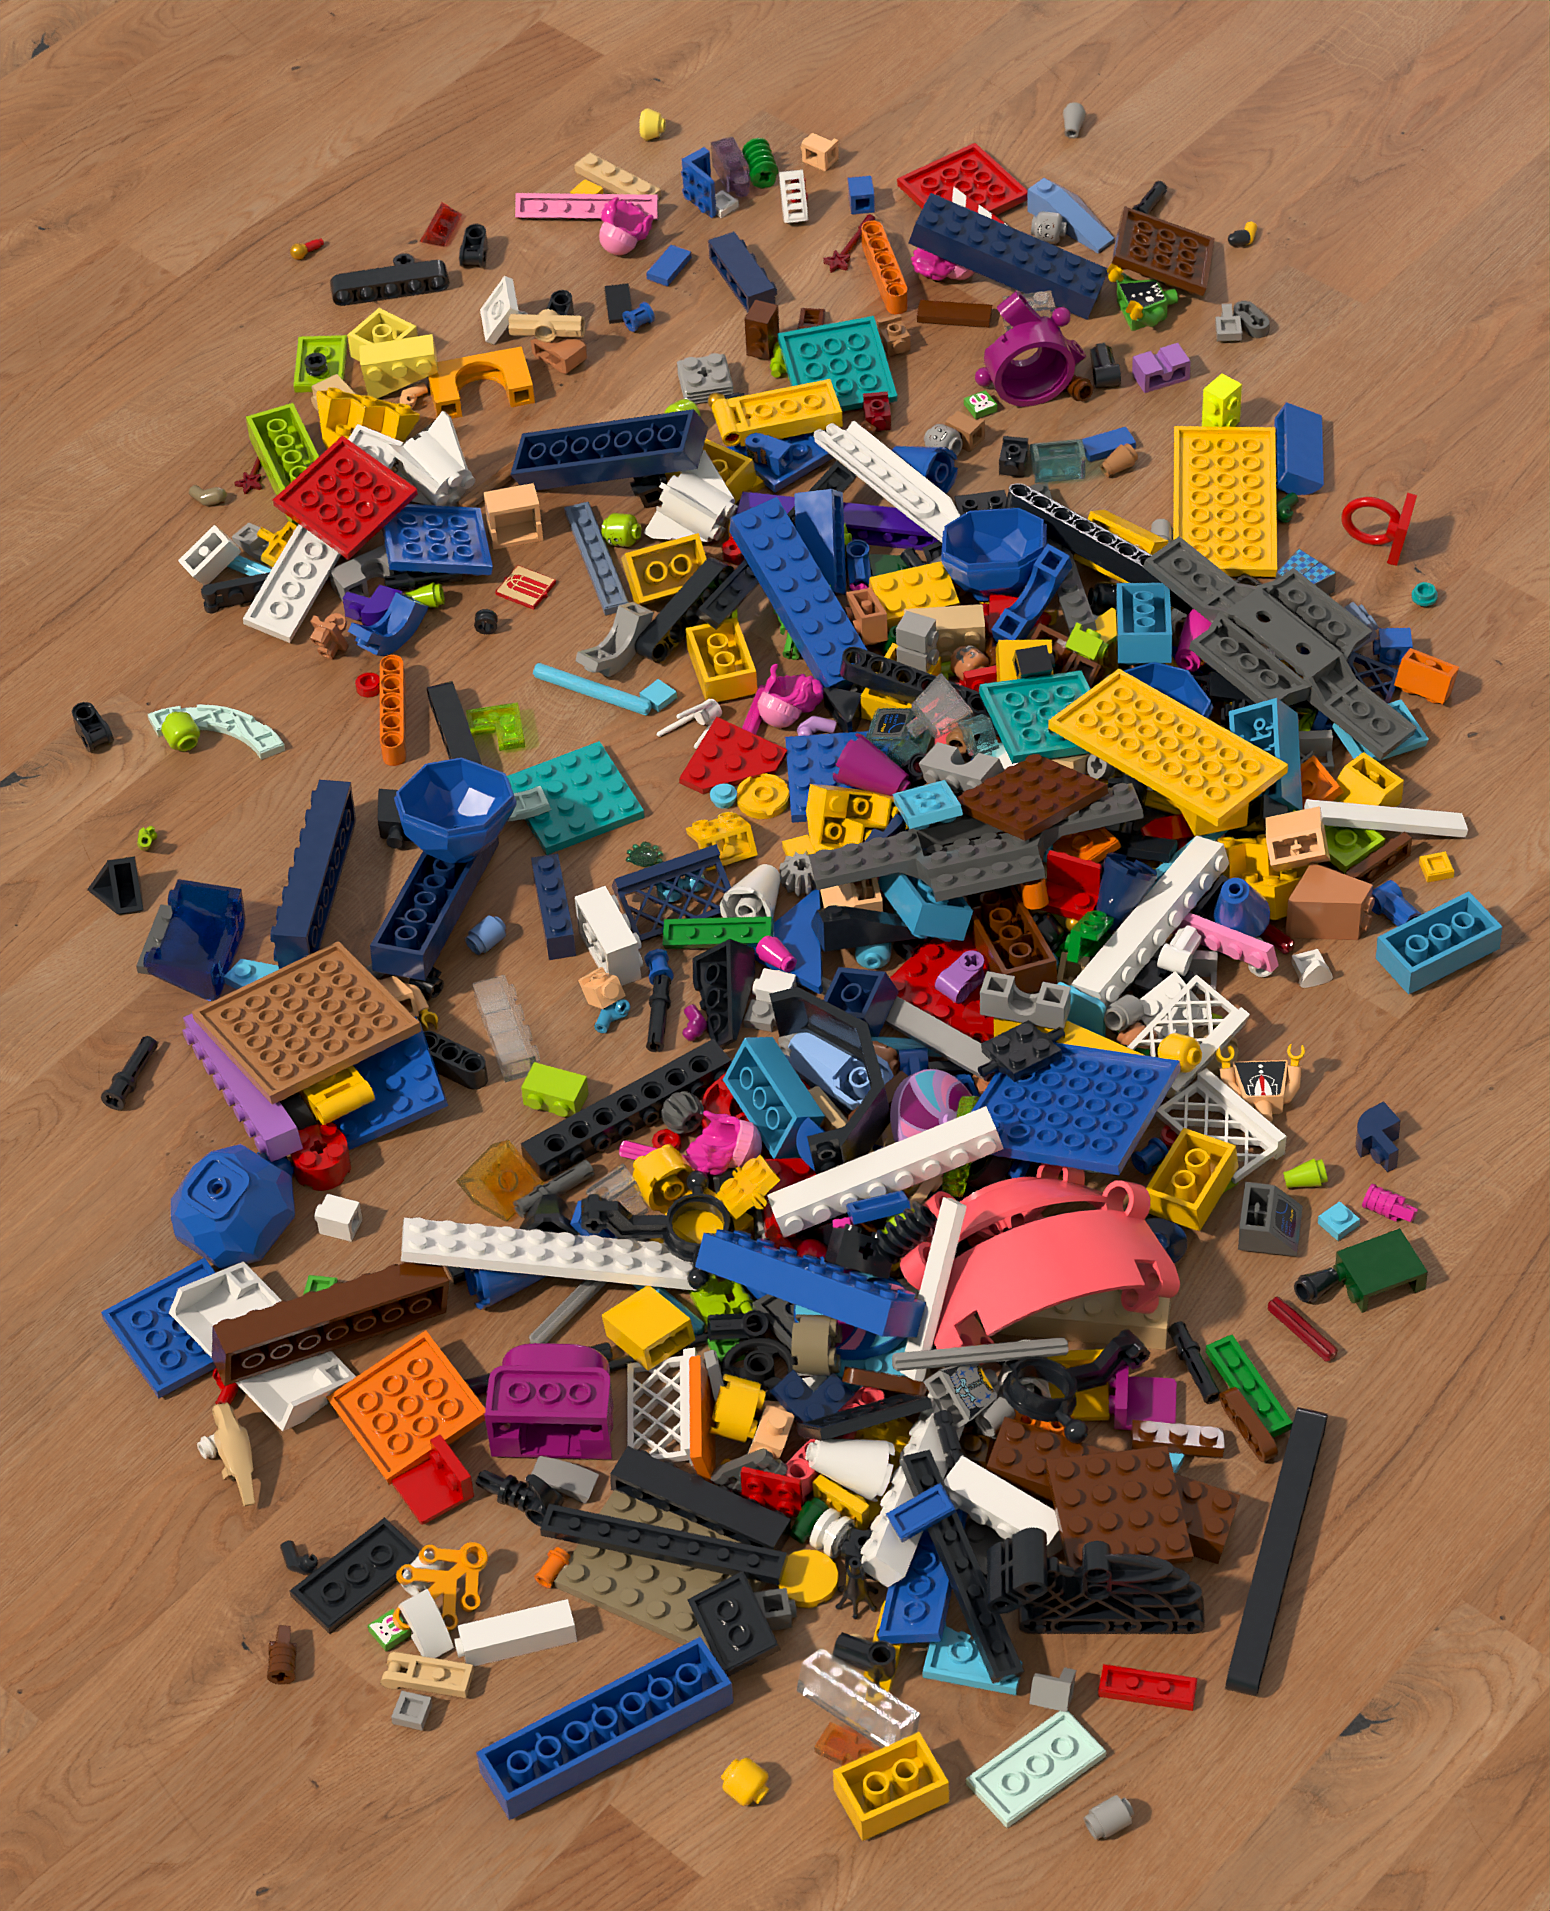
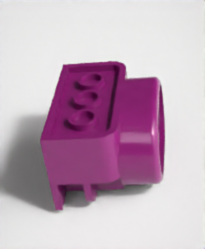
M529 1343L509 1350L503 1357L502 1366L495 1368L489 1376L485 1421L491 1457L538 1458L543 1456L549 1458L612 1459L610 1438L613 1430V1398L610 1366L605 1356L593 1348L579 1344Z

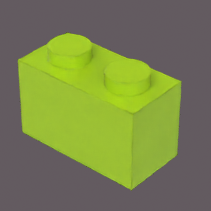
M536 1062L533 1063L521 1087L523 1105L535 1110L540 1109L555 1113L560 1117H570L579 1112L589 1095L587 1076Z

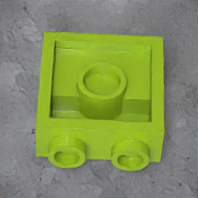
M1324 825L1330 862L1344 873L1351 866L1357 865L1366 859L1371 852H1376L1385 845V838L1373 829Z

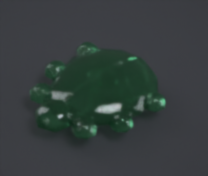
M645 841L640 846L634 844L632 846L633 850H627L629 857H626L625 860L637 866L648 867L662 863L663 861L660 856H663L664 853L657 851L659 846L654 845L652 847L650 842Z

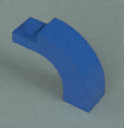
M396 592L387 612L377 623L371 626H364L352 622L348 632L357 636L355 641L358 642V646L377 656H385L398 650L411 638L422 622L429 606L410 596Z

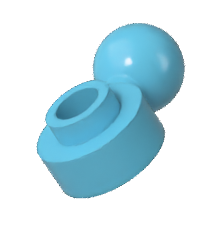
M697 871L693 874L698 876L700 871ZM685 876L684 879L679 878L675 886L691 891L696 880ZM674 880L668 881V883L673 885ZM698 882L694 892L702 890L705 885ZM660 884L656 885L657 896L665 901L670 889ZM673 891L668 902L677 901L683 895Z

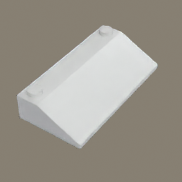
M243 1261L180 1287L169 1314L212 1358V1325L224 1319H234L246 1315L251 1310H261L273 1306L282 1300ZM330 1351L236 1382V1384L282 1431H285L306 1421L329 1403L326 1398L328 1395L356 1376Z

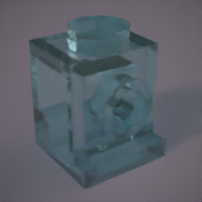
M981 714L958 723L969 755L975 757L978 753L990 756L993 750L999 749L991 718ZM980 733V739L975 741L974 735Z

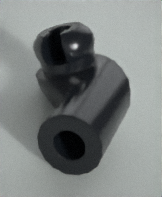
M288 1540L280 1545L288 1570L302 1575H310L317 1569V1557L313 1554L310 1557L308 1554L300 1556L294 1541Z

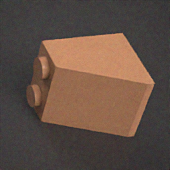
M1311 862L1288 899L1286 935L1290 938L1358 940L1363 931L1370 929L1373 921V916L1370 915L1375 902V897H1372L1373 885Z

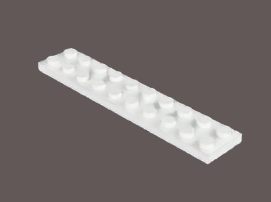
M359 424L356 425L348 439L390 470L397 458L386 449L387 445L403 446V442ZM298 524L245 614L243 624L290 643L329 577L330 570L334 568L341 554Z
M404 1218L401 1249V1261L696 1290L689 1286L687 1281V1275L693 1268V1262L679 1259L672 1255L663 1243L656 1241L643 1242L629 1239L603 1238L597 1235L577 1236L567 1232H543L538 1229L528 1231L508 1226L493 1227L478 1223L463 1224L448 1220L433 1221L423 1218Z

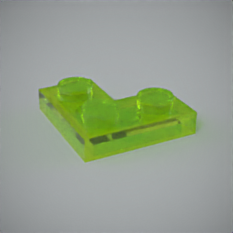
M518 702L466 710L467 722L472 736L496 732L499 751L525 747Z

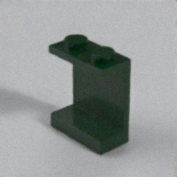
M1400 1228L1336 1251V1261L1333 1269L1339 1276V1282L1342 1281L1346 1286L1350 1301L1353 1304L1356 1303L1362 1313L1368 1310L1370 1296L1409 1283L1415 1293L1426 1290L1428 1271Z

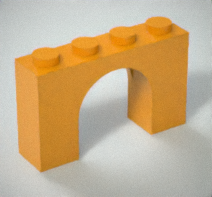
M522 346L437 362L438 373L427 377L437 417L442 411H445L451 419L462 417L459 391L463 386L475 380L486 379L500 383L506 390L511 408L535 403L533 384Z

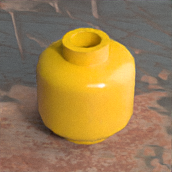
M1172 1033L1160 1042L1158 1057L1179 1060L1180 1072L1188 1073L1200 1063L1202 1051L1196 1038Z
M735 1758L721 1776V1779L724 1781L722 1789L741 1806H747L752 1801L759 1804L770 1790L766 1786L769 1775L750 1758H743L741 1760Z

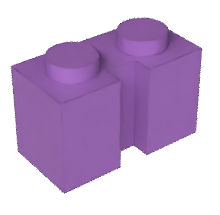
M1175 343L1160 348L1158 353L1154 355L1149 351L1133 356L1132 375L1144 393L1190 380V360L1180 345Z

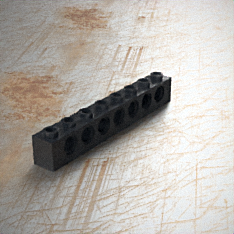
M711 1039L522 1142L523 1162L541 1183L554 1178L564 1170L581 1163L595 1153L606 1150L615 1142L631 1136L635 1131L656 1122L657 1119L662 1117L665 1100L672 1094L689 1092L698 1098L702 1097L706 1090L727 1072L732 1060L714 1039Z

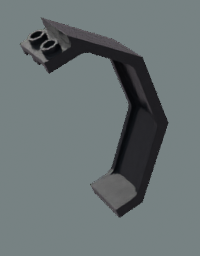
M799 987L770 993L779 1037L799 1032H808L861 1061L865 1066L871 1087L845 1126L807 1136L815 1174H820L867 1155L891 1122L886 1089L868 1024Z

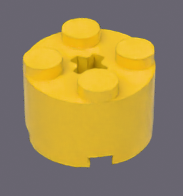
M666 1144L648 1153L646 1156L638 1157L634 1161L632 1185L653 1211L656 1210L660 1211L661 1214H666L674 1201L690 1191L687 1187L686 1179L695 1170L671 1144Z
M725 1374L723 1380L728 1381L726 1387L720 1386L712 1419L717 1422L716 1428L710 1426L709 1433L746 1442L747 1437L754 1438L758 1421L753 1419L756 1408H762L766 1391L760 1389L761 1383Z

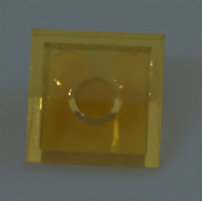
M510 1140L491 1144L456 1180L474 1204L505 1222L516 1213L515 1206L513 1205L514 1201L532 1192L535 1186L539 1184L542 1186L544 1184Z

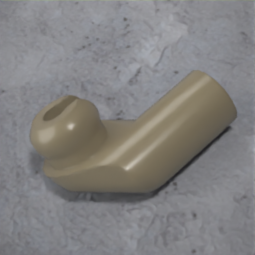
M193 485L189 489V495L204 506L218 504L225 501L227 497L226 491L219 487L203 490L198 485Z

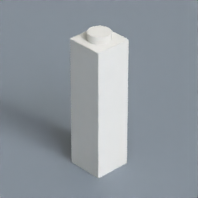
M568 1599L458 1625L460 1638L454 1639L458 1658L464 1656L466 1664H472L473 1667L577 1642L575 1625Z

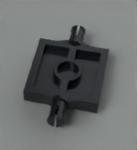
M1028 1020L981 1043L982 1053L990 1059V1062L979 1066L978 1072L982 1078L996 1071L1001 1072L1016 1082L1062 1059V1050L1054 1042L1065 1038V1032L1061 1027H1058L1048 1033H1044Z

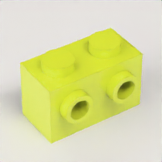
M1222 373L1203 389L1202 426L1236 427L1240 422L1241 383Z

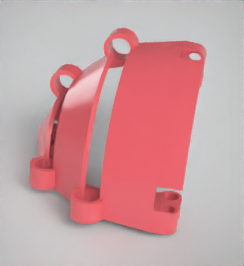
M1041 1163L1037 1170V1177H1018L993 1183L960 1201V1203L966 1205L967 1209L958 1243L967 1238L972 1248L953 1261L933 1341L936 1348L945 1349L995 1344L989 1336H993L997 1332L1030 1315L1070 1300L1107 1291L1122 1289L1121 1303L1127 1311L1142 1314L1153 1313L1158 1307L1159 1297L1172 1298L1178 1293L1180 1280L1173 1261L1144 1220L1150 1209V1195L1147 1189L1137 1183L1118 1180L1110 1183L1104 1192L1084 1185V1170ZM1063 1169V1180H1058L1060 1171ZM943 1191L937 1192L922 1204L937 1219L943 1197L956 1200L953 1196ZM1128 1194L1129 1204L1124 1212L1123 1201L1125 1196ZM1075 1201H1086L1097 1209L1065 1213L1044 1218L1041 1214L1048 1205ZM933 1236L927 1237L926 1242H921L900 1261L904 1277L919 1291ZM977 1312L979 1314L984 1329L974 1316V1314H976Z

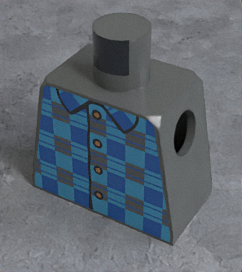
M1300 548L1296 550L1276 573L1277 580L1289 570L1295 568L1327 595L1335 591L1336 572Z

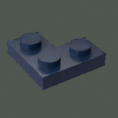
M794 1370L790 1371L770 1391L787 1412L795 1415L794 1419L798 1424L836 1413L854 1396V1393L835 1373H832L813 1391Z

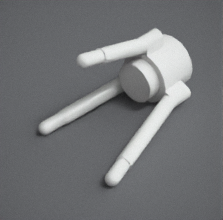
M708 699L702 704L679 713L677 719L680 720L657 732V736L661 737L695 718L699 724L709 725L695 743L694 748L697 749L716 716L720 717L722 715L721 707L714 699Z

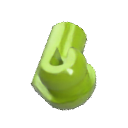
M153 826L143 827L139 830L137 845L142 851L149 850L152 840H156L158 837Z

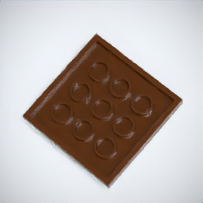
M1124 206L1111 264L1123 270L1139 273L1145 278L1159 280L1165 285L1184 289L1190 294L1204 296L1207 289L1215 238Z
M1032 754L1027 756L1025 761L1009 766L1005 771L986 779L975 788L966 790L957 797V800L961 804L962 813L1027 841L1104 797L1109 792L1108 786L1104 782L1039 754Z
M1168 1446L1046 1459L1045 1468L1067 1566L1073 1567L1074 1570L1082 1566L1083 1545L1091 1541L1108 1543L1111 1547V1554L1152 1556L1166 1560L1171 1564L1192 1562L1194 1556Z

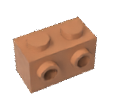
M872 588L846 592L847 607H844L843 610L863 644L874 645L878 642L888 641L887 613Z

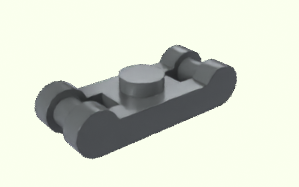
M761 1448L719 1465L713 1470L711 1480L719 1486L724 1485L732 1493L740 1495L742 1493L740 1476L742 1467L785 1475L788 1466L780 1459H773L771 1452Z

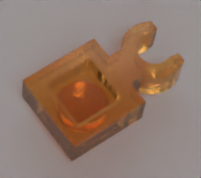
M832 1722L828 1724L814 1746L816 1754L841 1766L845 1764L847 1759L853 1762L862 1755L875 1752L874 1747L869 1744L862 1743L858 1745L857 1734Z

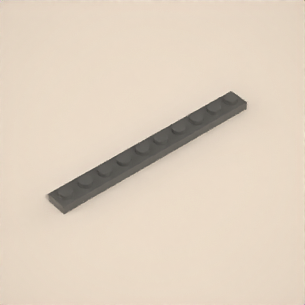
M1047 483L1030 486L1035 491L1052 499ZM1047 537V544L1066 553L1071 558L1072 569L1056 592L1070 635L1076 622L1082 624V631L1086 632L1087 628L1093 631L1097 630L1071 550Z

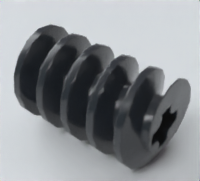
M917 1201L912 1203L915 1212L909 1208L903 1210L906 1219L900 1215L894 1217L897 1226L891 1222L886 1223L888 1233L882 1229L877 1230L879 1240L876 1241V1247L880 1255L891 1264H897L900 1258H903L921 1242H925L927 1237L934 1235L938 1219L926 1206Z

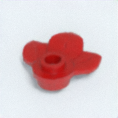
M971 1001L966 1005L961 1017H950L949 1026L975 1039L979 1043L994 1037V1017L985 1018L984 1015H980V1007L975 1001Z

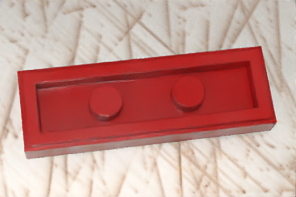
M1103 1664L1098 1697L1193 1711L1198 1678Z

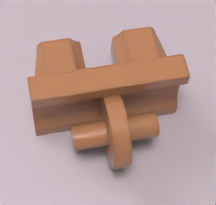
M333 613L322 622L319 617L314 615L310 621L314 627L310 640L319 646L317 649L319 655L332 660L338 650L346 652L349 645L342 635L347 626L344 616L339 613Z

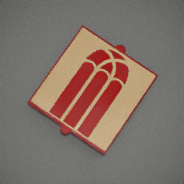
M517 565L509 576L504 577V582L495 593L499 597L534 610L543 598L548 597L547 594L556 584V579Z

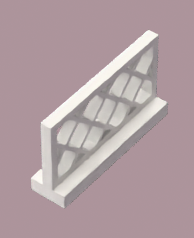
M1195 975L1127 1048L1134 1050L1137 1046H1150L1151 1057H1155L1154 1045H1159L1163 1040L1154 1039L1153 1029L1155 1027L1168 1026L1169 1034H1172L1173 1026H1188L1189 1036L1194 1038L1193 1026L1208 1025L1209 1035L1207 1038H1196L1200 1044L1202 1059L1191 1072H1179L1166 1094V1097L1171 1099L1183 1091L1198 1076V1073L1214 1059L1219 1047L1221 1051L1245 1026L1250 1014L1242 1007L1238 1010L1198 975ZM1196 985L1205 992L1206 1001H1190L1189 991ZM1221 1006L1229 1014L1224 1019H1212L1211 1007ZM1174 1007H1186L1187 1020H1172L1171 1010ZM1191 1007H1206L1207 1019L1192 1020Z
M1207 1068L1198 1073V1080L1161 1105L1155 1113L1161 1121L1178 1135L1183 1128L1187 1129V1126L1204 1127V1135H1207L1208 1127L1225 1128V1136H1207L1233 1145H1245V1153H1237L1238 1161H1244V1166L1236 1171L1231 1180L1234 1184L1270 1158L1274 1157L1277 1160L1285 1154L1286 1135ZM1198 1092L1205 1098V1103L1188 1102V1098ZM1172 1109L1184 1110V1118L1171 1117L1168 1112ZM1188 1110L1205 1111V1119L1187 1118ZM1208 1111L1221 1112L1225 1115V1120L1208 1119ZM1228 1128L1241 1129L1245 1133V1137L1228 1136ZM1248 1145L1261 1146L1265 1151L1262 1154H1248Z
M695 1348L683 1349V1356L667 1358L650 1369L649 1372L652 1375L643 1384L635 1380V1373L648 1370L638 1362L627 1364V1446L638 1450L645 1443L652 1448L649 1454L658 1460L671 1463L689 1460L691 1466H693L690 1459L689 1359L691 1356H698ZM680 1366V1372L672 1380L663 1375L669 1368ZM660 1379L667 1385L658 1394H655L649 1388ZM674 1389L680 1393V1397L671 1405L664 1398ZM645 1393L652 1400L641 1409L635 1402ZM660 1404L667 1410L658 1419H655L649 1413ZM675 1414L680 1418V1422L671 1430L664 1423ZM645 1418L652 1425L641 1434L635 1427ZM658 1429H661L667 1435L658 1444H655L649 1438ZM673 1439L681 1444V1451L668 1453L664 1450Z

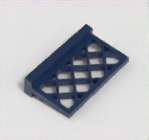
M1353 651L1347 663L1356 679L1365 685L1362 679L1371 677L1375 685L1367 688L1372 692L1380 691L1385 699L1383 701L1387 704L1390 703L1396 687L1394 683L1398 670ZM1356 662L1363 665L1367 671L1358 673L1353 663ZM1378 674H1385L1392 677V680L1382 683ZM1317 710L1310 731L1332 730V734L1338 737L1332 728V720Z
M717 844L614 879L612 883L614 894L618 896L623 912L629 919L631 932H636L641 942L663 935L664 921H661L660 918L665 908L680 914L678 919H682V916L692 919L712 918L721 915L720 906L711 903V900L716 890L725 894L731 888V885L719 858L720 852ZM712 866L716 867L719 875L716 884L701 877L704 869ZM700 871L698 876L693 873ZM687 876L696 880L691 892L675 886L680 877ZM674 880L673 885L668 883V881ZM720 880L722 882L723 887L719 886ZM698 882L713 888L708 901L693 894ZM660 884L670 889L665 901L650 895L654 886ZM649 888L647 893L642 891ZM673 891L688 897L683 909L667 903ZM635 893L645 899L638 910L628 905L625 896ZM647 899L662 906L657 918L642 912ZM690 899L705 905L702 914L695 916L685 911ZM708 907L714 909V910H711V911L706 912L707 909H708ZM632 913L637 915L635 920L633 918ZM640 916L654 923L650 932L641 935L636 926ZM657 924L662 926L661 928L655 930Z

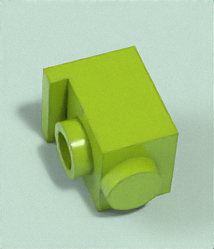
M1076 622L1065 645L1066 649L1094 662L1097 661L1098 657L1103 659L1109 644L1100 639L1101 634L1087 628L1086 632L1082 631V624Z

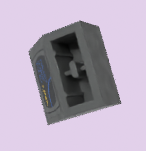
M1245 1182L1238 1250L1297 1256L1303 1206L1275 1185Z

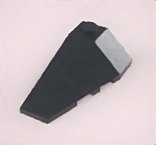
M830 905L825 909H818L811 921V927L824 952L918 938L911 933L899 914L849 906Z
M728 939L692 958L693 985L695 990L699 991L701 995L700 1007L706 1011L708 1018L706 1021L710 1039H714L721 1048L737 1041L755 976V948L732 939Z

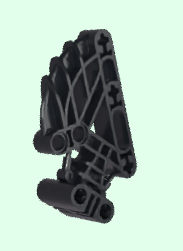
M1036 1527L1025 1528L1013 1534L1012 1539L1006 1538L1005 1543L999 1542L987 1550V1608L996 1614H1007L1019 1608V1629L1027 1634H1196L1205 1628L1204 1599L1201 1587L1190 1581V1576L1187 1572L1173 1567L1166 1560L1136 1554H1111V1547L1108 1543L1091 1541L1083 1545L1082 1566L1074 1570L1071 1566L1060 1564L1057 1557H1047V1534L1043 1529Z

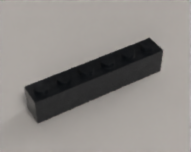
M627 1446L610 1473L612 1491L616 1490L663 1511L675 1513L742 1544L781 1551L790 1537L791 1519L787 1518L782 1512L767 1509L751 1498L738 1496L724 1486H716L705 1481L698 1474H690L678 1469L675 1464L658 1460L644 1450H636Z

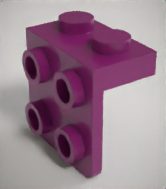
M1127 1364L1122 1365L1110 1379V1388L1116 1389L1115 1395H1109V1414H1115L1114 1429L1131 1430L1132 1420L1175 1424L1176 1380L1173 1378L1128 1376L1129 1366Z

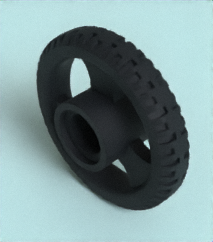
M765 1337L749 1338L748 1340L740 1341L739 1344H735L728 1350L722 1360L721 1374L722 1379L725 1374L761 1383L760 1389L766 1391L764 1401H774L776 1399L770 1391L782 1379L775 1376L773 1358L780 1356L787 1364L788 1373L793 1370L792 1365H798L795 1356H792L790 1348L782 1342L770 1338L766 1339ZM749 1353L744 1359V1367L737 1368L733 1366L739 1357ZM723 1380L724 1387L727 1386L728 1381Z

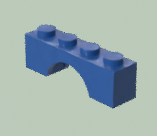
M1049 544L1046 545L1033 566L1032 574L1022 594L1012 606L1004 609L991 629L995 641L1026 639L1072 569L1069 555Z

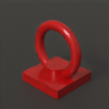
M1407 493L1401 515L1392 504L1376 497L1354 499L1342 511V525L1352 538L1365 544L1383 545L1393 541L1387 563L1397 566L1417 495ZM1363 507H1373L1384 511L1390 517L1386 533L1371 535L1362 532L1353 524L1352 514L1357 509Z

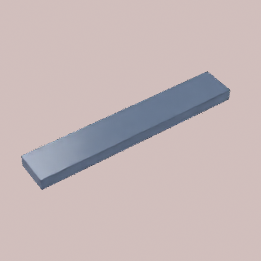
M589 501L564 507L566 518L604 615L617 613L619 605L629 602Z

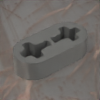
M1239 301L1233 306V316H1240L1241 328L1254 338H1263L1268 335L1270 321L1253 303Z

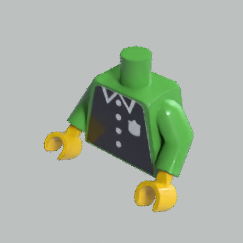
M1111 264L1107 269L1109 280L1111 282L1117 281V303L1131 331L1146 326L1154 327L1160 321L1167 318V305L1178 302L1176 290L1162 291L1158 281L1155 279H1133L1123 273V269L1118 268L1114 264Z

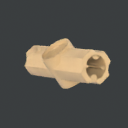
M549 309L542 310L539 315L510 314L509 334L512 336H535L542 342H551L555 337H584L585 319L582 316L558 315L555 311Z

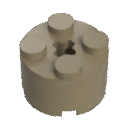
M797 1314L795 1318L799 1323L793 1324L791 1351L792 1356L798 1357V1365H792L793 1370L798 1375L831 1376L832 1373H840L841 1357L837 1355L836 1343H842V1325H838V1320L826 1315Z

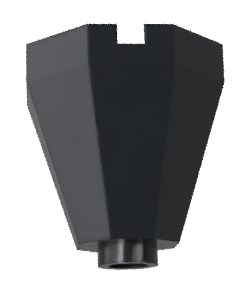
M556 1194L542 1195L535 1201L519 1229L528 1231L538 1229L543 1232H567L572 1235H579L578 1231L570 1224L573 1215L567 1204Z

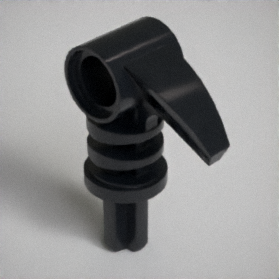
M483 1470L478 1474L476 1480L478 1487L496 1494L497 1502L502 1505L509 1502V1506L513 1508L518 1506V1510L525 1512L526 1517L537 1526L541 1527L549 1504L562 1506L564 1503L563 1496L535 1474L527 1475L525 1478L527 1483L523 1481L518 1483L517 1477L511 1474L505 1479L487 1470Z

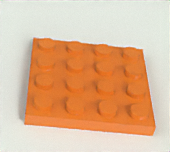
M426 1330L326 1397L332 1408L389 1485L392 1484V1479L430 1458L429 1454L432 1452L430 1439L441 1434L446 1443L450 1445L485 1421V1407Z

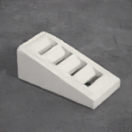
M803 170L779 172L784 222L807 221L808 213ZM799 179V183L785 184V180ZM786 190H800L799 193L786 194ZM800 199L801 201L800 203L787 204V200ZM801 209V212L788 213V210Z

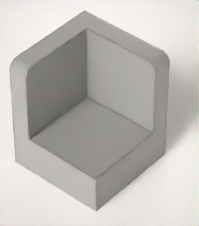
M1064 1667L1060 1678L1036 1673L1032 1681L1029 1704L1067 1712L1073 1698L1077 1670Z

